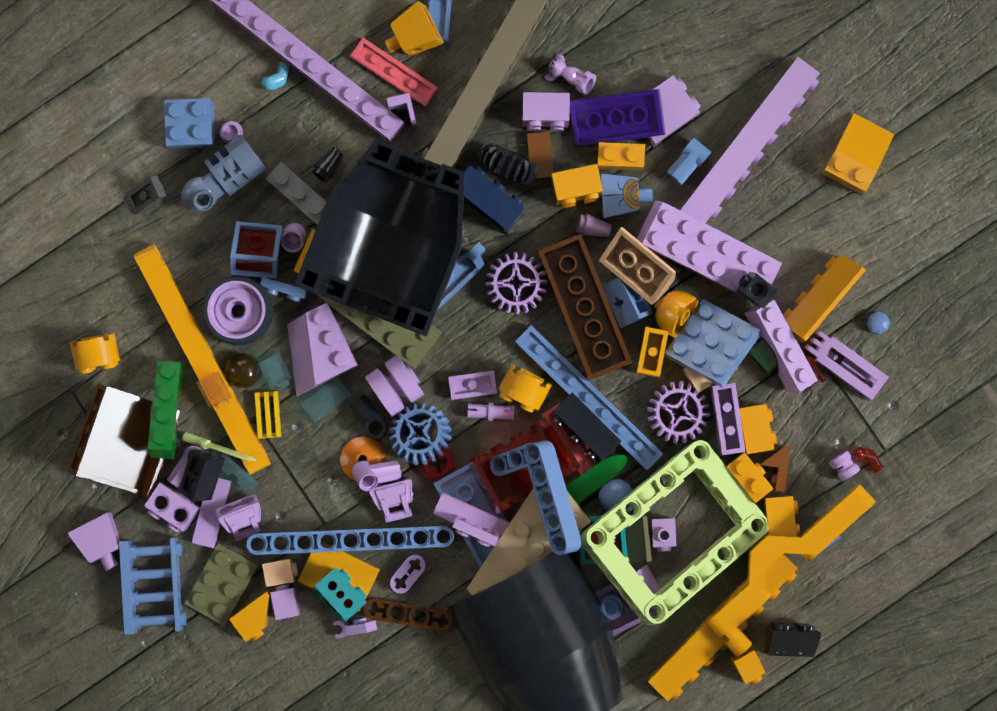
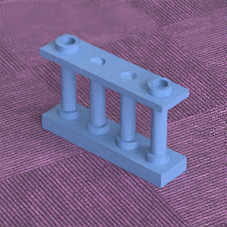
M178 537L170 538V545L136 547L132 545V540L120 541L124 635L135 634L140 626L175 624V631L183 630V626L187 624L186 612H182L179 556H182L183 553L182 542H178ZM171 554L172 568L137 570V568H133V559H136L137 556ZM172 577L173 591L140 594L138 591H135L134 582L138 580ZM174 601V615L144 617L136 615V605H139V603Z

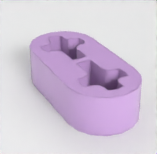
M410 555L392 576L390 586L394 592L405 593L422 574L426 566L422 556ZM411 559L413 561L419 559L421 561L419 563L421 569H415L411 574L407 572L411 567L409 561ZM405 574L409 577L405 581L406 588L400 587L397 589L395 587L397 584L395 578L401 579Z

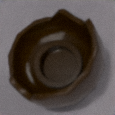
M243 353L233 355L225 363L224 368L226 381L237 388L254 386L260 379L262 372L260 362L254 356Z

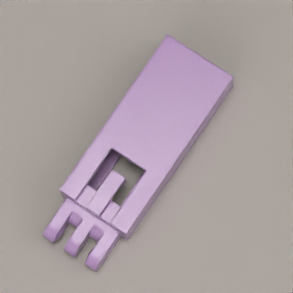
M817 329L815 334L822 340L818 341L812 337L809 341L816 348L814 349L806 344L804 349L816 357L814 361L869 401H872L889 377L832 336L830 338ZM832 348L845 356L840 364L834 362L838 355L831 351Z

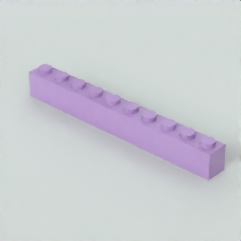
M210 0L219 10L389 143L395 139L405 126L404 121L249 0Z
M797 57L680 211L703 223H706L710 216L715 219L722 210V207L719 205L723 199L729 200L736 191L733 188L738 180L740 182L745 180L750 173L747 170L752 162L754 164L758 163L764 155L761 152L762 148L766 144L771 146L778 136L775 134V131L779 126L784 129L792 118L788 114L793 108L798 110L806 100L802 97L807 90L812 92L819 83L816 78L820 73Z

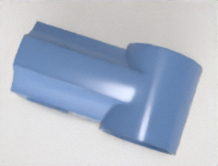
M693 138L681 152L682 155L669 168L667 174L675 182L682 185L712 152L697 139Z

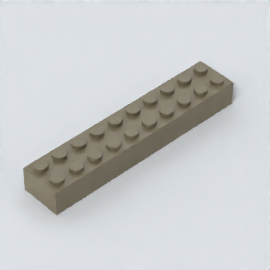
M512 0L513 6L511 9L506 8L500 19L501 27L493 30L489 38L490 46L488 49H482L477 59L479 60V65L476 69L472 68L466 77L467 85L465 89H459L454 99L456 100L454 108H448L443 117L444 125L442 129L439 127L436 129L431 138L433 140L431 148L426 147L421 158L440 165L445 164L456 168L545 14L549 0Z

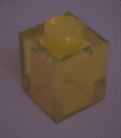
M215 372L196 382L209 407L215 406L216 409H219L229 404L228 399L232 398V395L220 372Z

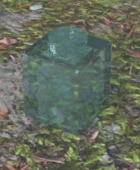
M280 353L258 363L271 389L276 387L278 391L290 385L288 381L293 378Z

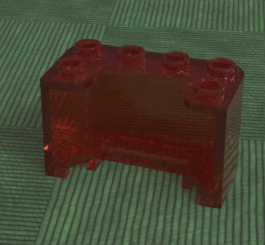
M544 418L530 426L531 431L523 435L521 431L510 437L511 443L503 446L501 442L490 448V454L487 455L486 451L470 459L471 464L468 467L494 515L527 498L533 489L528 469L509 475H494L490 469V462L494 456L528 443L547 440L555 448L563 477L581 468L554 419L547 421Z

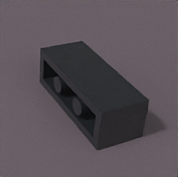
M573 392L549 414L552 418V423L558 429L563 428L569 434L568 439L574 445H580L585 450V456L592 462H602L621 443V440Z

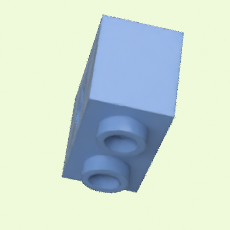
M619 277L602 286L620 328L653 313L649 303Z

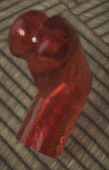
M857 447L851 453L853 461L859 462L861 460L868 462L874 473L884 468L876 452L872 449Z

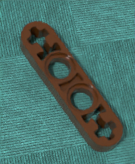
M371 598L363 607L364 614L370 619L424 629L446 631L453 622L450 613L446 610ZM373 602H376L379 608H384V603L389 604L386 610L387 618L382 617L384 612L379 611L375 615H371V611L367 607L371 606ZM399 606L403 609V616L400 619L391 617L390 610L392 607ZM422 610L425 612L426 620L423 623H416L414 621L413 613L415 611ZM429 611L434 612L433 617L440 618L441 614H444L445 619L449 620V623H445L443 627H440L439 622L432 621V626L427 625L430 619Z

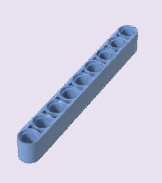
M446 526L262 533L251 535L246 545L249 552L256 555L439 548L449 546L453 542L454 534ZM445 530L449 533L450 539L447 543L443 544L437 540V533L439 531ZM417 531H423L426 534L427 540L424 544L415 543L413 536ZM394 532H400L404 537L403 543L400 545L392 544L390 536ZM377 533L380 536L381 541L377 546H370L367 543L369 534ZM354 534L357 537V544L354 547H347L344 544L346 535ZM324 535H331L334 538L332 547L324 548L321 545V539ZM301 536L310 538L311 544L307 549H301L298 546V539ZM278 537H284L287 540V547L284 550H278L274 545ZM255 538H261L264 541V547L260 551H255L251 547V542Z

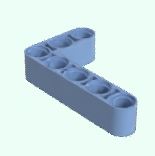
M547 440L528 443L494 456L490 462V469L496 476L514 474L528 469L552 551L557 555H563L579 550L581 547V537L553 444Z

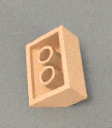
M623 227L619 229L599 259L604 266L651 305L665 294L675 280L676 271Z

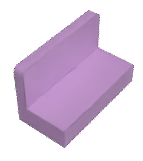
M409 93L387 98L389 110L393 114L408 110L412 127H417Z

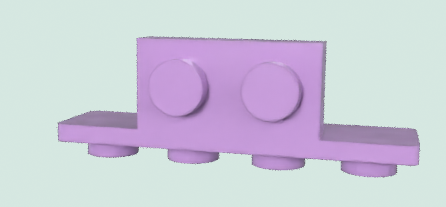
M442 493L434 510L435 515L453 522L452 527L456 529L458 534L465 537L471 535L478 538L477 542L487 547H490V545L495 546L510 522L446 493Z

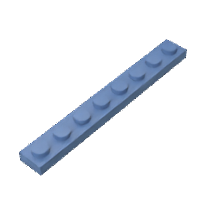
M532 325L515 341L568 394L573 392L621 440L620 445L646 470L663 455Z

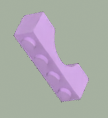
M770 300L764 309L755 306L745 313L750 324L761 330L760 336L773 349L779 363L777 374L788 393L801 392L818 381L775 300Z

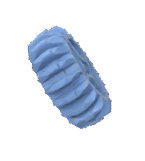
M414 403V410L405 407L407 413L403 415L401 412H398L397 415L400 420L393 419L392 423L396 427L389 429L390 433L393 434L389 437L391 443H394L392 449L398 451V457H404L405 462L409 463L413 460L414 465H418L421 460L424 465H427L428 458L435 462L436 458L434 455L443 456L441 448L448 449L449 446L444 441L451 440V436L447 433L452 430L447 425L449 423L447 417L443 418L444 414L441 410L436 412V407L433 405L428 409L425 403L419 409V406ZM417 419H425L422 423L413 422ZM437 425L438 434L433 442L430 436L434 431L433 428ZM406 427H408L410 429V435L407 437V441L404 443L403 434ZM414 429H416L418 432L421 431L422 433H424L426 439L423 437H419V435L417 436V433ZM420 445L427 446V448L422 450H413V448L416 449Z

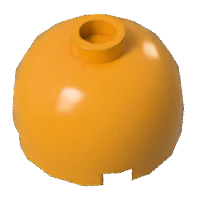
M674 290L667 293L664 297H660L655 303V308L657 309L655 317L659 328L669 331L668 335L675 338L686 320L690 318L697 308L698 300L693 295L679 290Z

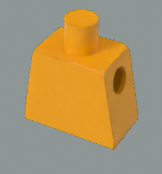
M419 1L390 24L395 35L385 41L391 53L402 48L403 52L408 55H415L444 43L426 5Z

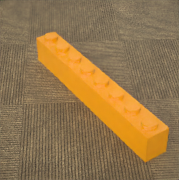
M784 554L767 568L766 589L772 594L769 598L770 601L778 596L781 592L779 588L784 583L788 585L797 576L795 571L798 568ZM747 578L647 679L648 683L667 701L671 698L675 700L683 692L681 687L686 682L691 684L699 676L697 671L703 665L707 667L716 658L714 654L719 649L723 651L727 648L724 643L728 638L725 635L719 638L707 625L706 621L747 584ZM761 605L738 628L743 631L748 626L746 621L751 616L757 617L764 610V607Z

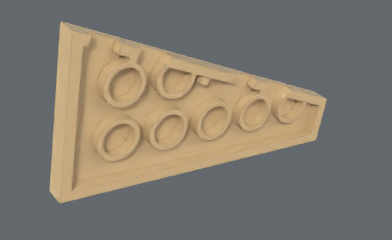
M534 488L467 587L471 595L524 570L553 552L549 544ZM567 491L578 531L591 523V520Z

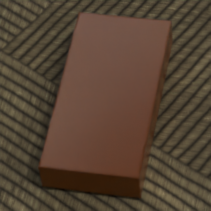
M550 131L527 133L529 159L539 166L535 179L551 178L553 162Z

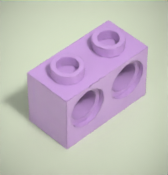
M164 483L158 484L144 505L149 509L148 514L158 520L162 517L168 521L167 526L176 532H179V530L186 531L201 508ZM160 496H164L168 502L164 509H160L156 504ZM180 508L184 509L187 513V517L183 522L178 521L176 518V511Z

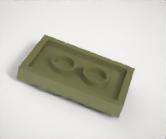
M218 543L184 604L226 626L259 565Z

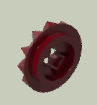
M441 448L443 452L442 457L436 454L439 459H447V462L440 465L441 473H438L435 466H427L421 460L419 461L420 471L427 479L439 481L453 473L455 457L449 448ZM430 458L427 459V464H430L432 460Z

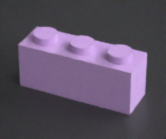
M726 384L723 388L718 385L711 386L710 391L720 455L745 452L736 384Z

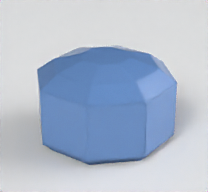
M875 312L868 316L866 326L871 333L880 335L888 330L890 320L886 314Z

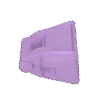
M411 478L379 485L369 491L375 506L379 510L384 511L386 523L412 516V511L409 507V503L413 500ZM403 504L404 509L390 512V507Z
M255 494L215 510L218 521L228 533L233 532L236 542L261 532L259 524H257L261 520V507Z

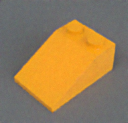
M853 113L821 174L861 195L864 194L873 180L894 134Z

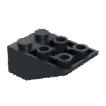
M772 622V626H766L765 654L768 656L814 657L821 638V632L816 630L815 626L809 625V623H795V627H792L785 622Z

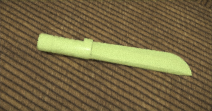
M187 432L182 437L183 441L204 449L211 448L240 459L257 461L252 456L211 443L208 439Z

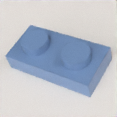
M262 277L260 285L265 287L266 291L270 294L278 295V291L287 294V299L298 302L300 298H307L308 291L300 287Z

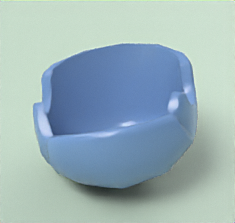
M612 479L601 487L598 496L599 503L605 511H609L633 490L627 482L621 479ZM629 504L625 507L626 511L630 508Z

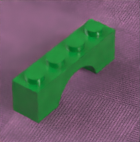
M157 362L148 451L151 458L174 459L177 439L176 414L178 399L182 393L184 375L180 362Z

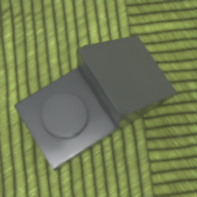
M157 175L149 177L126 194L135 215L167 201L163 186Z

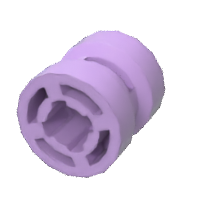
M298 223L287 225L281 237L282 247L288 252H298L306 239L305 228Z
M848 450L829 462L831 468L837 471V477L841 482L861 470L857 464L852 462Z

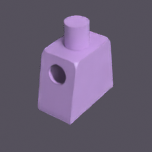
M111 512L105 513L68 532L70 538L89 563L100 559L106 571L118 565L113 552L119 550L120 538Z

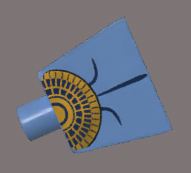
M601 174L600 176L603 189L601 195L603 220L638 213L640 211V202L653 201L652 187L639 188L638 178L610 174Z

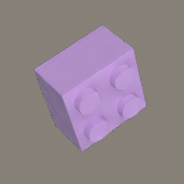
M523 92L522 127H527L529 131H540L541 127H550V131H564V128H568L570 93Z

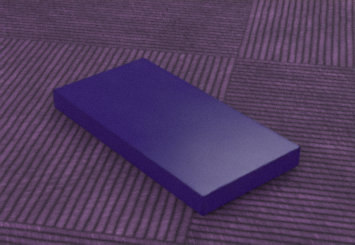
M660 89L570 101L575 147L599 144V142L608 143L666 135Z

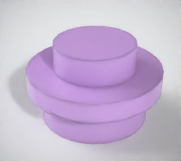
M234 121L226 122L220 129V136L227 144L240 134L243 136L242 127Z

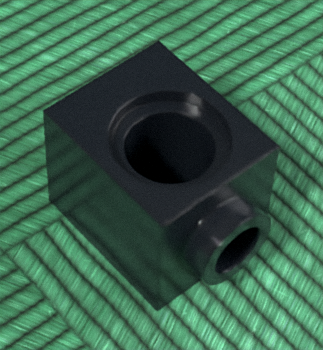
M754 272L744 274L739 280V286L736 289L756 307L763 309L778 291ZM757 283L759 290L753 295L751 288L753 284Z

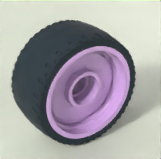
M232 276L217 282L209 290L203 304V317L209 331L220 341L230 345H247L260 339L269 329L273 318V304L266 289L258 282L243 276ZM242 305L245 309L244 315L239 318L235 317L233 314L234 308Z

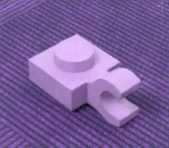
M366 618L355 619L352 625L347 621L345 623H342L340 620L333 622V626L340 625L342 627V632L335 634L336 638L377 630L376 621L367 622Z

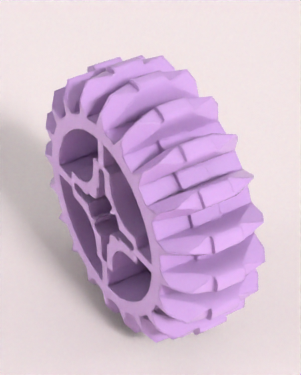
M514 252L512 260H510L508 254H505L506 262L504 263L500 258H497L496 262L499 267L491 265L490 269L495 273H487L486 275L487 278L493 279L492 282L485 283L486 287H493L492 290L487 292V295L495 294L496 297L491 302L494 304L499 300L501 302L498 306L499 310L504 305H507L506 313L508 314L511 312V307H515L516 315L520 313L519 307H523L524 312L528 313V304L535 309L537 306L533 300L536 299L542 302L543 298L538 293L546 294L547 291L544 288H540V285L547 284V280H540V277L545 276L546 272H537L542 265L538 263L533 266L534 257H531L529 262L525 261L526 253L522 254L521 259H517L518 254ZM519 265L528 268L535 279L523 278L520 275ZM512 266L510 278L497 280L505 268ZM515 272H517L518 280L523 282V286L519 285L518 295H516L514 285L507 284L513 281ZM536 286L533 294L528 299L520 302L522 289ZM498 288L510 289L513 292L514 302L505 299L500 294Z
M683 381L679 382L678 388H675L674 382H670L671 390H668L665 385L661 386L664 393L661 394L655 391L654 395L658 397V400L652 398L649 400L655 407L647 408L648 412H654V416L647 418L648 421L654 419L656 421V424H653L651 429L660 428L656 434L658 437L665 432V441H668L670 436H674L673 443L675 444L678 443V437L680 436L683 443L687 442L686 435H689L694 440L696 438L693 433L694 430L698 434L703 432L698 427L699 424L707 426V422L702 421V417L707 418L710 416L709 413H703L702 410L709 408V404L701 405L700 403L706 397L703 395L697 398L698 392L696 390L693 393L690 391L692 388L690 383L686 389H683ZM670 394H682L676 405L662 402ZM688 398H691L694 402L697 416L687 411L686 404ZM679 406H681L683 408L682 411H684V415L689 416V418L686 416H679L675 420V417L673 416L674 414H672V410L668 408L677 409ZM660 409H663L670 415L668 428L661 421ZM681 420L694 423L685 431H674Z

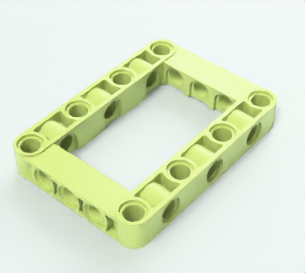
M699 440L683 448L584 530L581 534V545L641 622L646 625H655L665 621L762 538L769 528L767 518L707 442ZM694 448L700 450V459L694 455ZM694 472L735 526L653 594L644 583L643 576L638 575L629 564L628 557H624L615 546L614 536L623 529L630 527L650 510L649 507L666 497L684 482V478ZM661 476H664L667 480L666 487L660 483ZM627 504L633 508L632 516L628 515L625 510ZM752 521H755L758 525L756 532L751 527ZM592 533H595L599 538L597 545L591 541ZM719 549L724 552L723 560L718 557L717 552ZM685 578H688L691 582L690 589H686L683 584ZM651 607L655 608L657 612L655 619L649 615Z

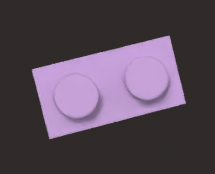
M494 371L448 377L451 400L497 394Z

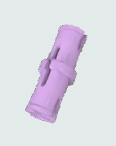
M468 403L467 418H488V421H493V419L514 420V405Z

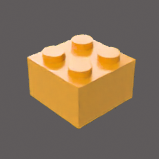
M597 164L551 174L556 206L562 205V208H569L584 200L585 204L598 201V198L603 193Z

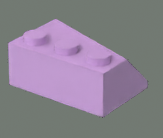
M328 303L303 314L287 324L296 396L358 367L356 359Z

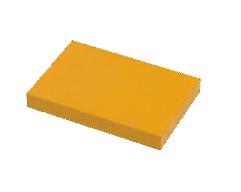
M321 541V545L324 548L332 547L331 545ZM344 551L311 553L298 582L313 589L318 582L336 567L338 570L343 569L350 576L351 579L348 582L354 588L358 586L368 596L380 569ZM331 581L328 583V588L333 591L337 588V584ZM338 591L336 593L337 598L342 599L344 593ZM346 599L343 603L350 607L353 605L350 599Z

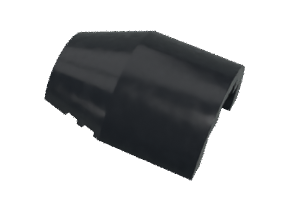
M376 139L358 160V164L344 177L339 187L328 197L294 286L427 337L462 249L465 172L445 164L434 163L405 152L398 146Z
M552 552L548 557L526 567L524 570L447 606L488 690L509 711H609L623 700L613 628L608 617L602 612L601 603L575 552L557 555Z

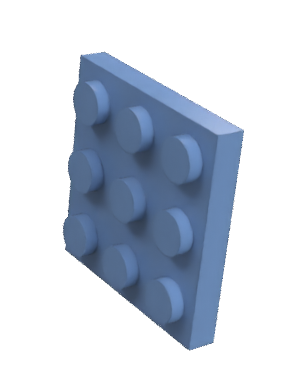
M703 299L667 348L665 356L723 388L760 337L761 330Z

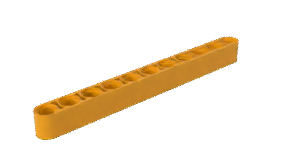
M152 244L133 254L236 451L257 459V461L241 459L248 473L252 475L269 466L271 462L230 384L226 381L219 363L155 244Z

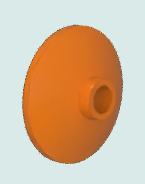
M357 437L350 440L344 446L340 456L342 470L350 479L356 481L352 475V468L359 462L358 459L361 455L367 457V462L370 465L386 462L385 451L382 445L375 439Z

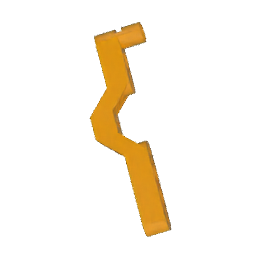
M858 484L801 536H764L749 550L747 584L707 619V625L719 638L724 635L728 638L724 644L736 657L742 655L749 649L752 642L738 626L772 595L766 589L767 568L784 553L801 554L808 562L811 561L876 501L861 484Z

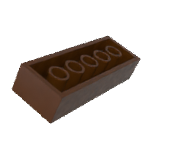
M576 235L538 250V256L546 272L547 279L587 380L590 381L632 364L582 235Z

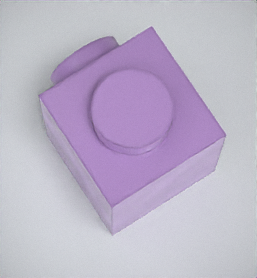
M675 518L650 519L652 547H657L658 552L671 551V547L676 546Z

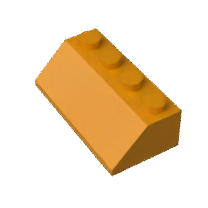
M842 254L837 258L832 256L825 264L827 270L821 276L818 273L809 283L812 285V288L807 293L803 291L795 300L798 303L793 310L788 308L783 314L795 339L799 343L807 341L866 269Z

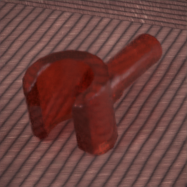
M806 355L805 357L815 375L822 383L825 382L827 379L816 366L815 359Z

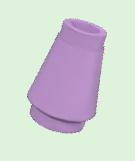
M587 213L586 215L580 214L576 225V232L581 233L582 236L609 237L611 224Z

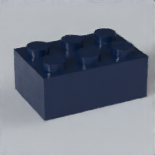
M469 166L465 171L464 201L508 235L523 216L525 210L523 207L524 203L515 195L508 196L505 193V187L496 180L493 183L489 181L487 173L481 168Z

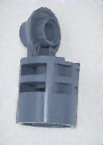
M240 134L204 161L210 172L203 177H196L188 181L181 192V200L190 211L197 213L205 212L211 209L217 199L225 193L232 196L267 170V168ZM200 194H205L203 199L196 200Z

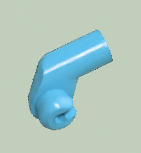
M280 62L276 74L263 77L261 81L262 87L271 91L284 86L291 65Z

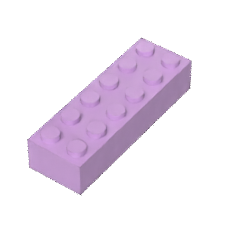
M655 200L637 237V240L648 249L742 297L744 296L736 291L739 286V280L744 274L749 272L757 273L772 285L782 265L781 262L665 202ZM757 283L753 284L751 292L754 295L759 290Z

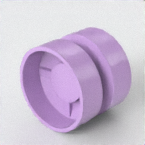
M398 355L385 362V366L390 374L386 377L378 368L365 376L367 382L391 416L404 409V404L400 398L402 394L412 403L425 395L419 387L418 383L420 381L408 363L404 365Z

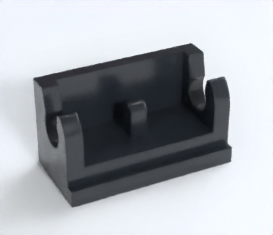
M191 450L178 491L192 502L212 500L225 459L221 456H211L212 451Z

